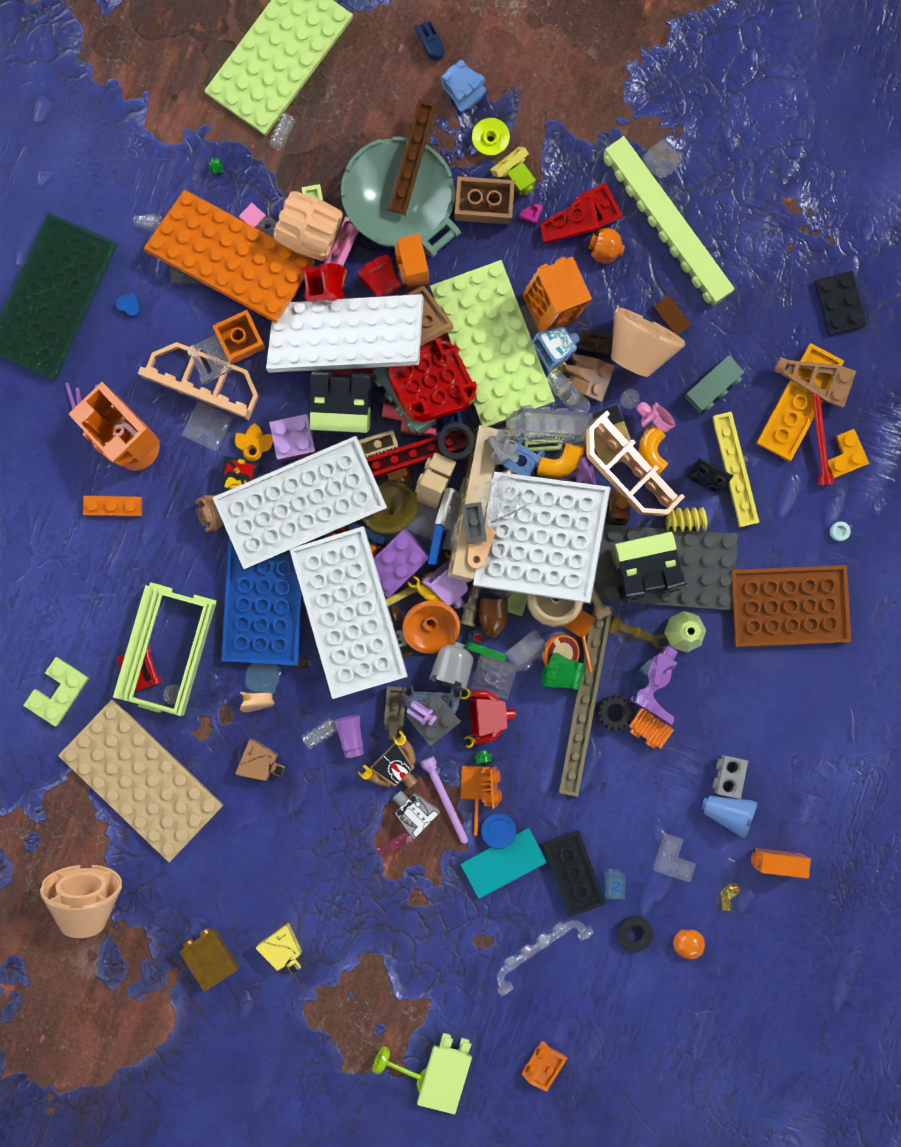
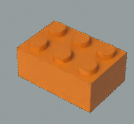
M420 234L398 238V245L394 247L402 286L406 285L407 291L415 290L423 285L428 287L429 271Z

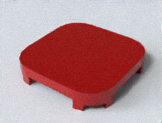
M435 338L433 343L420 346L419 365L387 367L386 374L403 411L412 420L419 422L431 421L465 410L474 401L477 390L476 381L472 382L458 354L460 349L456 344L453 346L449 342L441 341L442 338Z

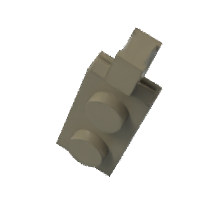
M387 686L384 725L385 730H389V740H393L392 736L394 735L397 739L398 730L402 731L404 726L405 699L402 695V687Z

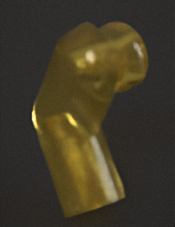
M729 884L721 891L722 911L732 910L731 899L740 893L738 884Z

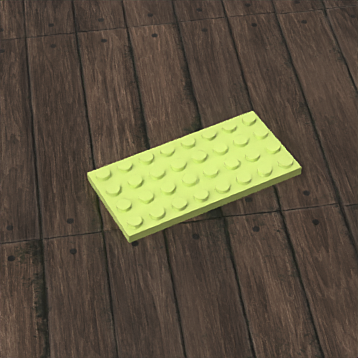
M271 0L204 90L205 94L267 136L351 22L353 14L333 0Z
M502 260L430 286L434 300L453 323L454 329L447 332L449 340L453 346L456 344L460 349L458 354L472 382L476 381L477 390L473 404L482 426L489 427L555 402Z

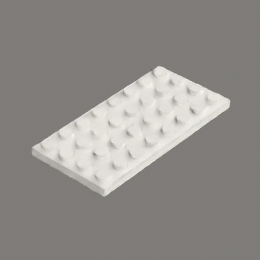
M423 295L290 302L277 324L272 321L266 369L268 373L419 365Z
M356 436L212 497L243 569L387 508Z
M365 527L356 528L290 549L332 699L408 677Z

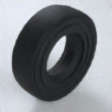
M630 916L619 925L618 939L625 949L632 952H640L651 944L653 930L646 919L640 916ZM637 926L642 929L643 936L639 941L629 939L628 931L630 928Z

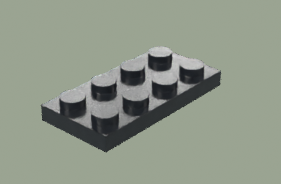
M579 829L543 842L569 917L605 905V899Z

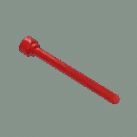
M816 393L813 394L812 399L821 468L818 485L834 484V477L831 476L828 468L820 395Z

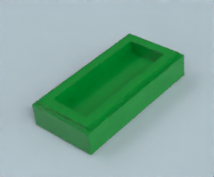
M469 641L465 645L467 650L498 661L505 662L507 657L506 654Z

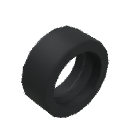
M451 423L441 430L438 437V446L444 457L454 461L463 460L474 449L475 438L468 426L462 423ZM455 430L463 432L468 440L466 449L460 453H452L445 446L447 434Z

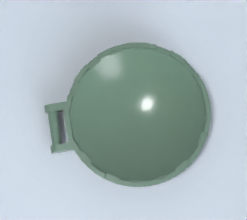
M407 137L378 139L367 144L352 157L343 175L341 198L348 219L366 238L389 247L398 245V238L420 234L424 251L433 258L437 255V251L453 237L461 234L459 228L449 219L455 201V187L448 165L434 149L425 145L406 216L388 211V206ZM446 227L448 232L434 245H431L428 241Z

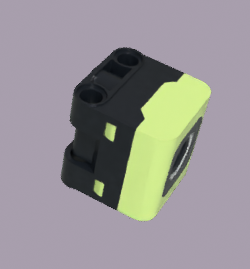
M327 370L313 371L310 378V430L367 433L371 424L373 373L354 372L352 376L334 375L333 371Z
M672 532L621 542L611 547V555L622 602L642 599L645 593L660 590L661 593L665 594L685 588V579Z

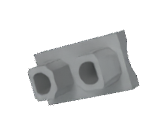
M499 429L496 436H490L488 439L494 449L491 457L496 464H505L507 459H511L514 462H517L519 459L516 453L518 444L513 440H509L511 434L507 430Z

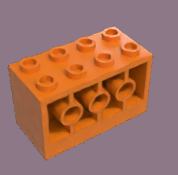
M573 256L567 259L566 257H561L555 261V264L550 266L544 264L538 267L537 272L533 275L529 285L526 286L522 294L538 332L574 323L592 300Z

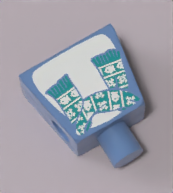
M564 327L538 332L533 338L532 343L547 369L551 372L577 350L575 344H578L580 339L577 333L569 335Z

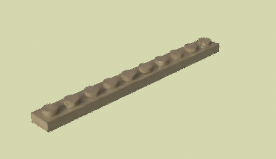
M593 603V608H592V613H591V615L596 618V616H595V614H594V613H596V611H595L596 607H595V605H594V603ZM606 605V607H609L612 614L613 606ZM611 614L600 620L596 618L587 635L586 644L593 672L589 673L584 652L582 662L585 664L584 674L575 700L559 793L577 797L579 795Z

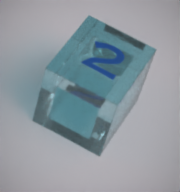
M609 869V872H604V897L606 899H625L626 875L621 873V870Z

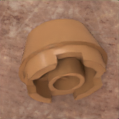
M202 495L201 498L195 500L196 504L199 503V508L196 509L201 524H206V532L212 530L215 532L224 525L212 498L217 495Z

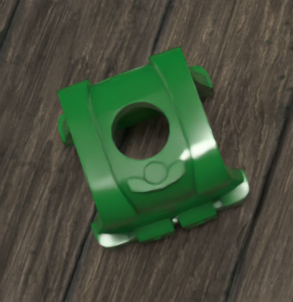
M553 652L548 667L544 663L541 685L549 688L565 687L579 690L585 664L570 660L560 655V653Z

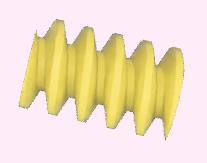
M695 507L691 511L688 508H684L683 512L681 508H677L675 512L672 509L666 515L667 532L670 526H672L674 532H676L678 526H680L681 532H684L685 526L688 527L689 532L692 531L693 526H695L697 532L703 526L705 532L707 530L705 509L701 507L698 512Z

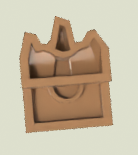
M573 354L571 356L574 362L573 365L562 364V371L569 375L567 379L562 381L566 389L577 395H584L597 402H602L615 366L597 358Z

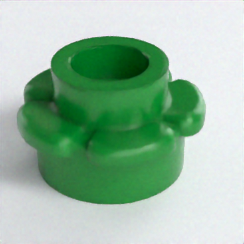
M212 157L211 162H209V169L216 176L224 172L223 164L220 158L215 159Z
M488 751L477 752V756L474 759L477 765H486L492 763L491 757L493 755L488 754Z

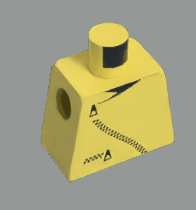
M289 923L260 942L256 947L276 970H280L286 965L291 974H294L301 968L296 958L301 954L302 950Z

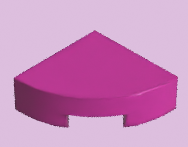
M534 204L527 207L520 213L519 219L537 224L543 205Z

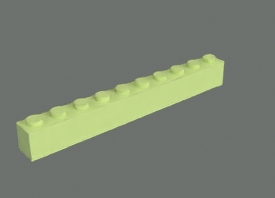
M623 136L607 147L603 155L605 163L614 169L616 178L624 183L628 195L635 198L639 210L645 212L648 216L649 224L652 227H656L659 231L660 239L669 245L671 254L680 260L682 269L690 274L694 286L701 289L705 301L714 306L729 296L735 288L626 138Z

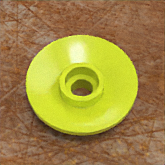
M496 118L481 120L476 124L472 133V141L475 148L480 153L489 156L503 152L510 140L507 126ZM493 137L494 141L489 142L487 138Z

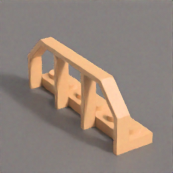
M177 342L153 352L146 368L140 367L138 372L145 380L153 381L180 394L188 395L208 403L210 406H215L243 417L248 421L259 397L247 370ZM177 349L192 353L181 382L176 381V377L165 373V375L159 374L158 370L153 368L156 358ZM198 356L224 366L213 395H211L210 390L203 387L200 390L193 387L194 384L188 382ZM229 369L244 374L253 393L248 409H246L247 405L238 401L235 404L231 403L229 398L219 394Z
M608 411L596 418L586 430L587 458L614 488L627 499L628 503L638 514L654 516L669 514L685 496L683 494L677 496L656 473L659 468L657 466L652 468L633 447L635 441L628 442L606 418L609 415ZM594 431L601 435L607 442V445L617 453L606 466L594 453ZM619 459L632 469L636 477L641 479L630 491L609 470ZM645 484L646 488L658 498L660 504L665 506L666 509L644 508L635 499L633 494Z

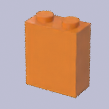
M755 848V853H752L751 864L761 873L809 878L811 858L802 853Z

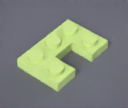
M55 657L45 674L61 683L52 698L50 699L37 689H34L23 705L55 727L59 725L89 677L58 657Z

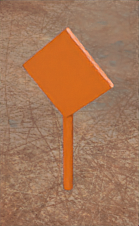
M581 609L575 620L566 624L564 628L581 637L589 673H592L593 670L585 637L596 618Z

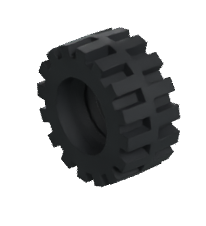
M612 695L606 697L599 703L597 708V716L600 723L610 730H621L627 727L632 720V706L621 696ZM616 704L622 708L623 715L621 719L612 721L607 716V709L611 705Z

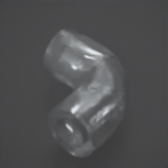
M555 370L548 375L549 387L572 412L581 416L589 411V400L580 393L562 371Z

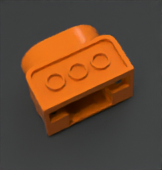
M103 382L69 413L73 420L84 430L82 435L89 442H92L94 444L93 447L110 462L112 461L131 471H139L149 467L156 460L160 449V440Z

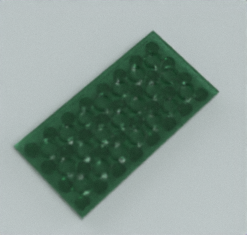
M48 212L0 315V357L56 381L119 244Z

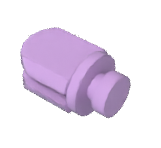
M412 701L411 706L413 708L408 707L407 713L422 722V725L428 722V725L432 726L437 719V716L431 715L433 710H429L417 701Z

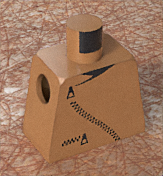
M249 739L236 774L267 781L270 774L281 777L285 766L276 763L278 757L276 752L255 739Z

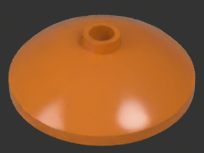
M440 601L421 602L412 607L404 617L402 624L403 636L408 645L416 651L429 654L438 653L440 648L445 645H452L458 638L460 632L459 617L455 610L446 603Z

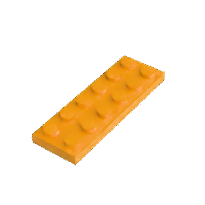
M812 343L808 345L800 360L802 362L840 366L844 363L842 359ZM799 368L796 375L798 378L808 382L812 371ZM818 373L815 378V384L823 390H828L832 375ZM790 380L756 444L790 462L815 417L813 394Z

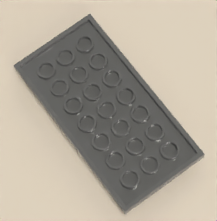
M604 524L594 581V588L601 601L733 610L731 570H736L738 534L704 531L689 532V530H684V532L676 530L674 532L673 529H669L668 532H672L681 570L685 579V588L665 594L661 593L660 590L645 593L642 599L622 602L619 595L611 547L617 543L667 533V529Z

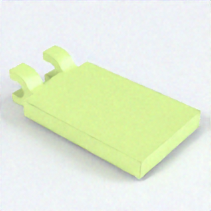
M443 1033L440 1046L434 1045L417 1104L455 1114L472 1056L468 1054L471 1043H469V1039L461 1038L459 1049L450 1048L453 1041L451 1035Z

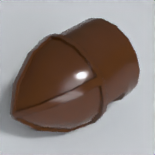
M480 599L478 617L485 634L491 639L497 637L506 625L509 618L508 600Z

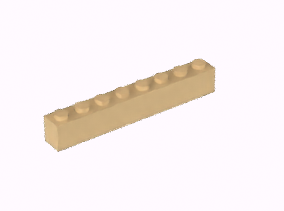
M482 425L474 429V449L469 455L447 577L467 582L475 578L476 569L468 564L469 544H467L462 505L481 502L485 524L494 469L497 466L492 460L491 456L494 449L488 439L490 436H496L499 431L498 429ZM478 557L473 559L474 563L478 562Z

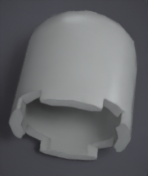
M454 642V645L443 646L438 652L429 680L433 682L439 680L442 681L441 685L450 688L454 687V689L458 690L459 688L466 690L473 664L472 654L464 649L465 645Z

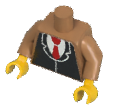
M399 731L401 734L400 738L396 739L394 735L392 736L395 743L370 769L363 765L366 772L363 774L358 772L363 779H368L377 785L391 787L392 785L396 787L402 781L409 789L417 782L410 774L415 768L416 758L414 749L402 731Z

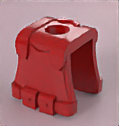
M388 254L374 259L358 271L360 281L369 288L374 297L390 296L401 290V284L394 273Z
M335 263L321 264V267H302V274H304L306 283V300L312 302L323 300L336 301L337 299L344 298L342 282L345 267Z

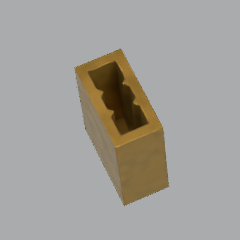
M209 927L199 933L200 937L196 940L189 939L182 944L183 948L179 951L204 992L236 972L240 967L216 927L211 930Z

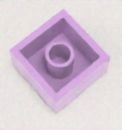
M307 414L269 422L279 462L304 458L317 453L313 433L310 430V419Z

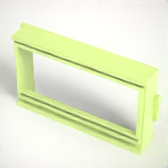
M150 582L149 586L145 585L113 697L139 704L138 707L159 713L164 711L183 716L217 601L197 595L190 598L172 593V588ZM162 595L204 606L174 708L133 697Z

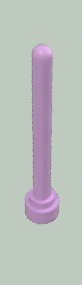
M434 756L421 761L420 765L426 773H429L461 843L466 844L468 842L466 833L435 768L437 767L435 764L437 762Z

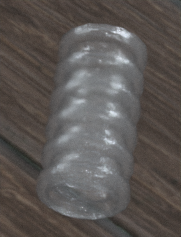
M286 113L281 114V119L278 120L279 124H276L277 129H274V135H271L272 140L268 141V144L278 151L284 150L283 145L287 144L288 135H291V130L294 129L293 124L297 122L294 117Z
M328 718V721H323L321 726L317 725L316 729L312 728L311 732L307 731L306 735H302V740L308 749H313V746H318L317 743H323V740H327L328 736L332 737L333 733H338L332 719Z

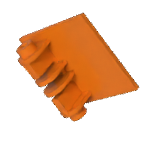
M496 766L492 768L482 767V771H480L481 781L491 780V782L481 783V785H491V788H481V791H491L482 792V802H484V806H492V809L499 805V801H502L501 789L498 790V782L501 779L500 770H497Z

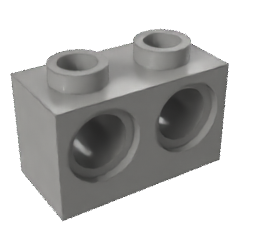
M722 755L721 759L719 758L717 761L716 769L719 771L717 778L715 777L713 780L714 793L741 799L748 761ZM729 762L735 763V769L732 772L727 770ZM726 781H730L732 784L731 789L728 791L723 789V784Z

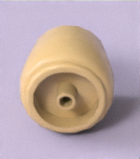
M530 594L526 596L528 609L532 616L541 624L551 627L565 626L574 621L583 606V602L558 599L556 602L550 597Z

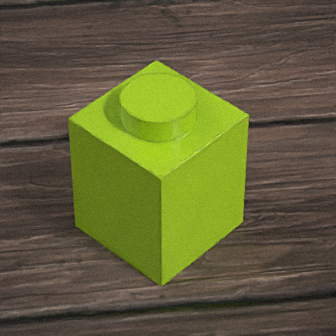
M523 162L507 173V180H515L514 190L519 197L523 194L528 195L534 190L536 180Z

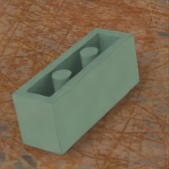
M727 356L694 386L684 398L698 413L702 410L707 412L715 405L712 402L717 397L721 399L728 393L726 389L731 384L734 387L742 380L740 376L744 371L730 356Z

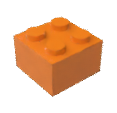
M248 310L213 325L215 333L231 364H235L266 349Z

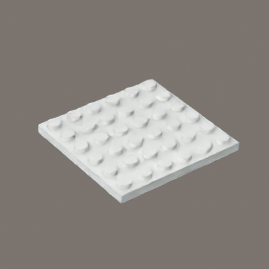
M494 472L485 524L496 530L484 566L476 569L473 585L591 604L610 487Z

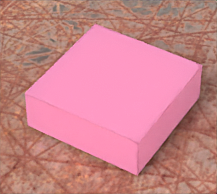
M251 203L239 217L245 223L257 228L266 218V215Z

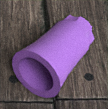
M351 715L334 720L345 758L363 755L360 715Z

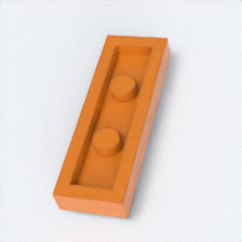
M84 496L83 515L142 517V497Z

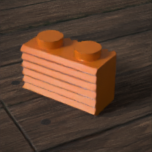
M642 707L638 709L628 725L631 728L629 731L637 738L642 736L647 739L645 743L653 749L656 747L661 749L674 731V729Z

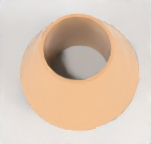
M617 308L615 311L611 359L636 374L649 377L686 344L681 337L654 321L652 323L643 319V316L623 308Z
M80 865L70 866L47 876L42 882L40 894L64 935L72 938H87L100 933L104 929L121 891L122 880L115 871L107 867L92 865V868H80Z

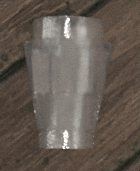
M158 214L135 215L133 224L135 227L155 232L163 218L158 216Z

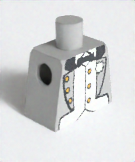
M399 791L393 798L400 806L395 814L413 839L440 813L437 807L415 792L408 798L402 791Z

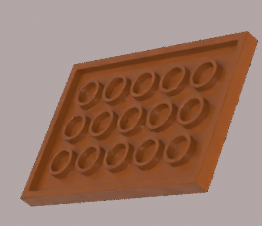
M847 565L731 570L735 647L851 642Z

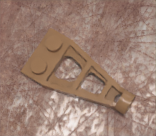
M779 357L774 372L782 374L811 394L818 393L823 402L840 408L845 406L856 374L855 370L840 365L791 361ZM799 368L812 371L808 382L797 377L796 374ZM818 373L832 375L828 390H823L815 384V378Z

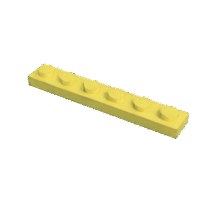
M732 412L712 416L725 471L734 475L728 484L739 527L759 523Z

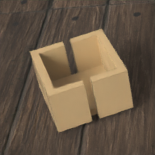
M435 453L432 459L428 458L424 467L425 470L417 481L415 493H417L416 501L437 510L443 497L442 492H445L451 480L456 461L438 453Z

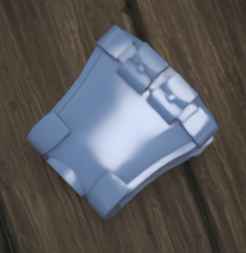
M463 60L458 61L456 65H452L441 76L443 89L451 96L461 113L472 108L486 93V88L483 86L485 78L470 69Z
M520 437L516 441L518 444L516 453L518 456L524 455L527 458V464L519 466L513 460L507 459L506 463L502 464V467L505 469L509 468L518 475L533 476L545 452L540 450L538 454L534 453L522 445L525 439Z

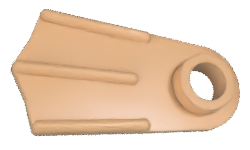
M486 524L487 542L469 544L468 564L475 569L484 566L496 530ZM478 557L481 560L479 563H474L473 559Z

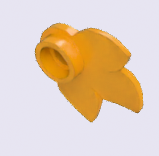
M254 423L248 428L246 434L236 433L235 443L243 451V455L247 460L257 461L263 452L271 448L273 437L272 434L263 435L259 426ZM251 449L256 450L255 455H250L249 452Z

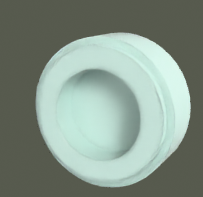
M845 522L834 523L830 528V536L836 541L846 540L850 536V527Z

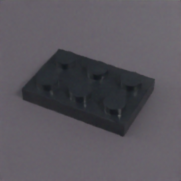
M853 271L814 281L829 336L867 326Z

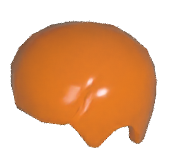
M682 929L674 936V950L685 959H697L704 952V937L698 931Z

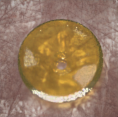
M388 481L377 484L387 508L364 517V523L371 530L381 534H393L404 530L414 521L417 515L418 502L416 495L407 485L400 482Z

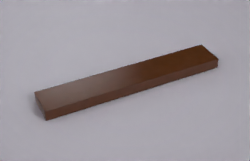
M418 99L388 206V211L406 216L437 104Z

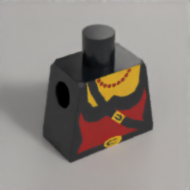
M224 456L222 487L231 490L257 479L262 465L256 462Z

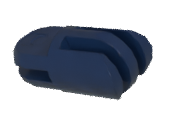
M431 20L427 23H421V25H415L414 30L428 57L433 61L441 60L444 57L445 48Z

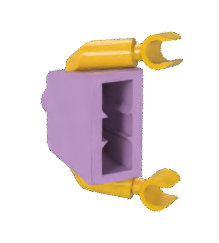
M445 551L443 558L447 562L421 581L423 585L419 584L420 581L415 576L412 578L417 582V585L413 586L409 582H407V585L411 589L416 588L417 592L427 601H440L449 606L452 604L455 609H458L464 604L461 596L468 591L467 581L447 577L451 556Z

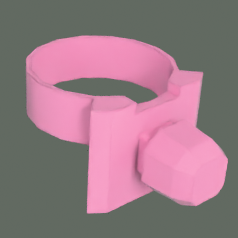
M641 402L637 406V411L642 416V427L653 421L660 430L668 432L675 426L673 417L665 408L659 406L657 402L651 407L645 402Z

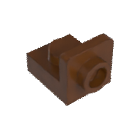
M408 468L387 474L389 481L393 482L396 492L413 487L414 485Z

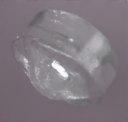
M634 389L625 390L620 398L621 404L628 409L635 408L640 401L639 393Z

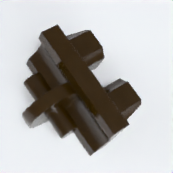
M581 330L578 349L611 356L613 336Z

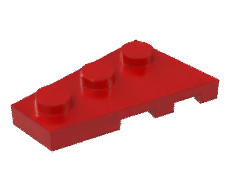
M592 191L580 201L572 203L566 210L558 212L540 224L545 244L600 230Z

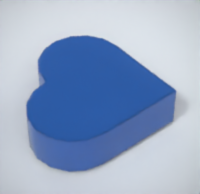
M136 293L122 296L116 300V307L119 311L126 312L130 317H136L140 314L141 310Z

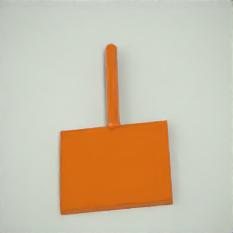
M462 766L461 799H475L474 836H477L479 800H482V792H491L481 791V788H491V785H481V783L491 782V780L481 781V766Z

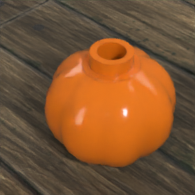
M602 228L598 230L597 234H592L588 249H591L592 257L597 262L603 264L611 263L618 256H622L625 245H622L621 236L612 228Z

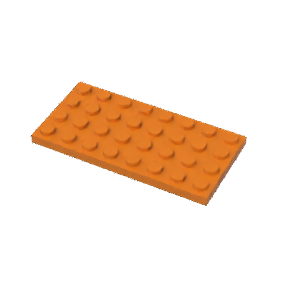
M185 189L144 247L145 252L276 324L305 281L302 267L315 265V260L310 257L298 254L277 243L273 237Z

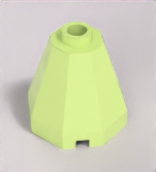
M685 611L670 617L664 631L670 647L685 653L701 646L706 633L700 617Z

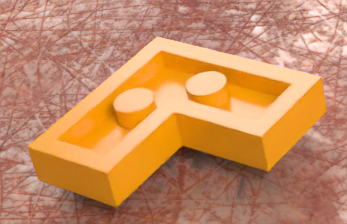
M855 429L835 437L842 455L828 460L831 476L836 478L869 464Z

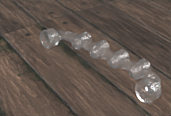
M569 921L564 925L562 922H559L552 927L554 932L548 936L546 933H543L537 937L538 943L532 947L530 944H527L521 948L520 952L522 954L516 958L514 955L509 956L504 960L506 965L497 974V983L499 985L497 991L502 997L514 989L510 981L505 982L504 980L508 972L514 970L521 963L534 956L573 928L578 929L580 932L577 935L581 941H584L594 934L590 926L586 927L579 921Z

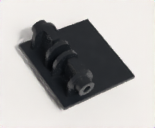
M698 458L696 463L692 464L691 470L686 475L692 482L700 484L719 495L734 476L701 458Z

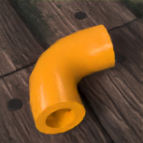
M651 424L639 442V454L652 468L654 466L659 468L656 471L659 475L668 465L657 451L659 444L666 435L657 426Z
M566 443L564 452L559 459L541 458L537 475L553 479L568 476L578 467L584 448Z

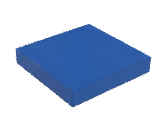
M435 525L428 564L439 568L443 554L442 547L447 531L442 526Z

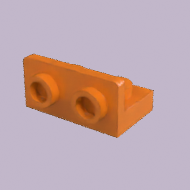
M541 1041L530 1061L526 1064L522 1075L530 1084L547 1092L566 1062L567 1057L550 1048L546 1042Z

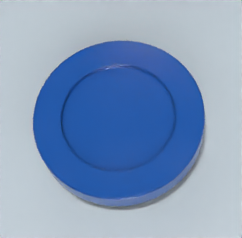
M497 813L489 816L484 821L481 832L484 841L490 847L503 849L513 843L517 830L514 821L509 816Z

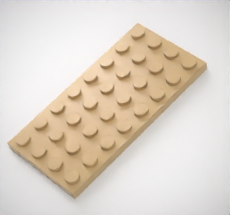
M114 699L58 755L168 862H171L223 807V804Z

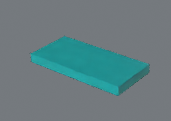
M528 827L516 834V838L510 846L503 849L490 847L460 864L479 899L542 866L547 861Z

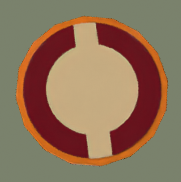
M557 634L552 636L544 646L545 649L542 657L547 667L553 652L560 653V655L576 662L579 659L580 650L578 643L568 635Z

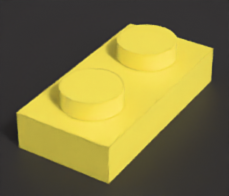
M517 147L492 167L490 171L493 176L505 177L513 166L524 162L525 157L529 153L526 148Z

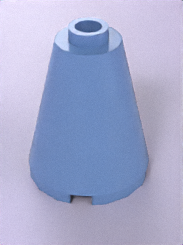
M710 795L709 798H704L701 809H704L705 815L741 838L746 839L758 802Z

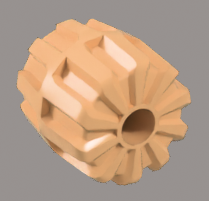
M292 191L284 202L283 210L280 211L279 221L275 226L274 240L298 254L324 261L329 255L343 218L342 211L318 198Z

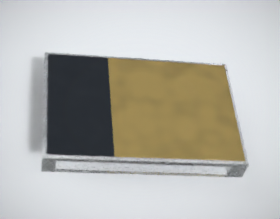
M618 403L582 416L587 430L596 418L608 411L609 415L606 418L628 442L632 441ZM594 431V452L606 466L617 453L607 445V442L601 435ZM619 459L614 465H617V464H620V463H623V462L621 461V459Z

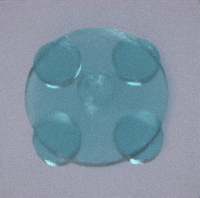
M251 663L246 672L245 686L255 693L273 694L279 683L281 668L274 664Z

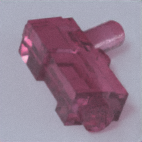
M407 832L401 834L389 842L380 844L376 851L378 855L389 853L411 843L412 836Z

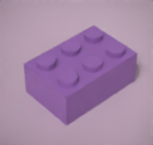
M406 529L402 530L374 557L382 589L387 598L391 597L429 560L430 554Z

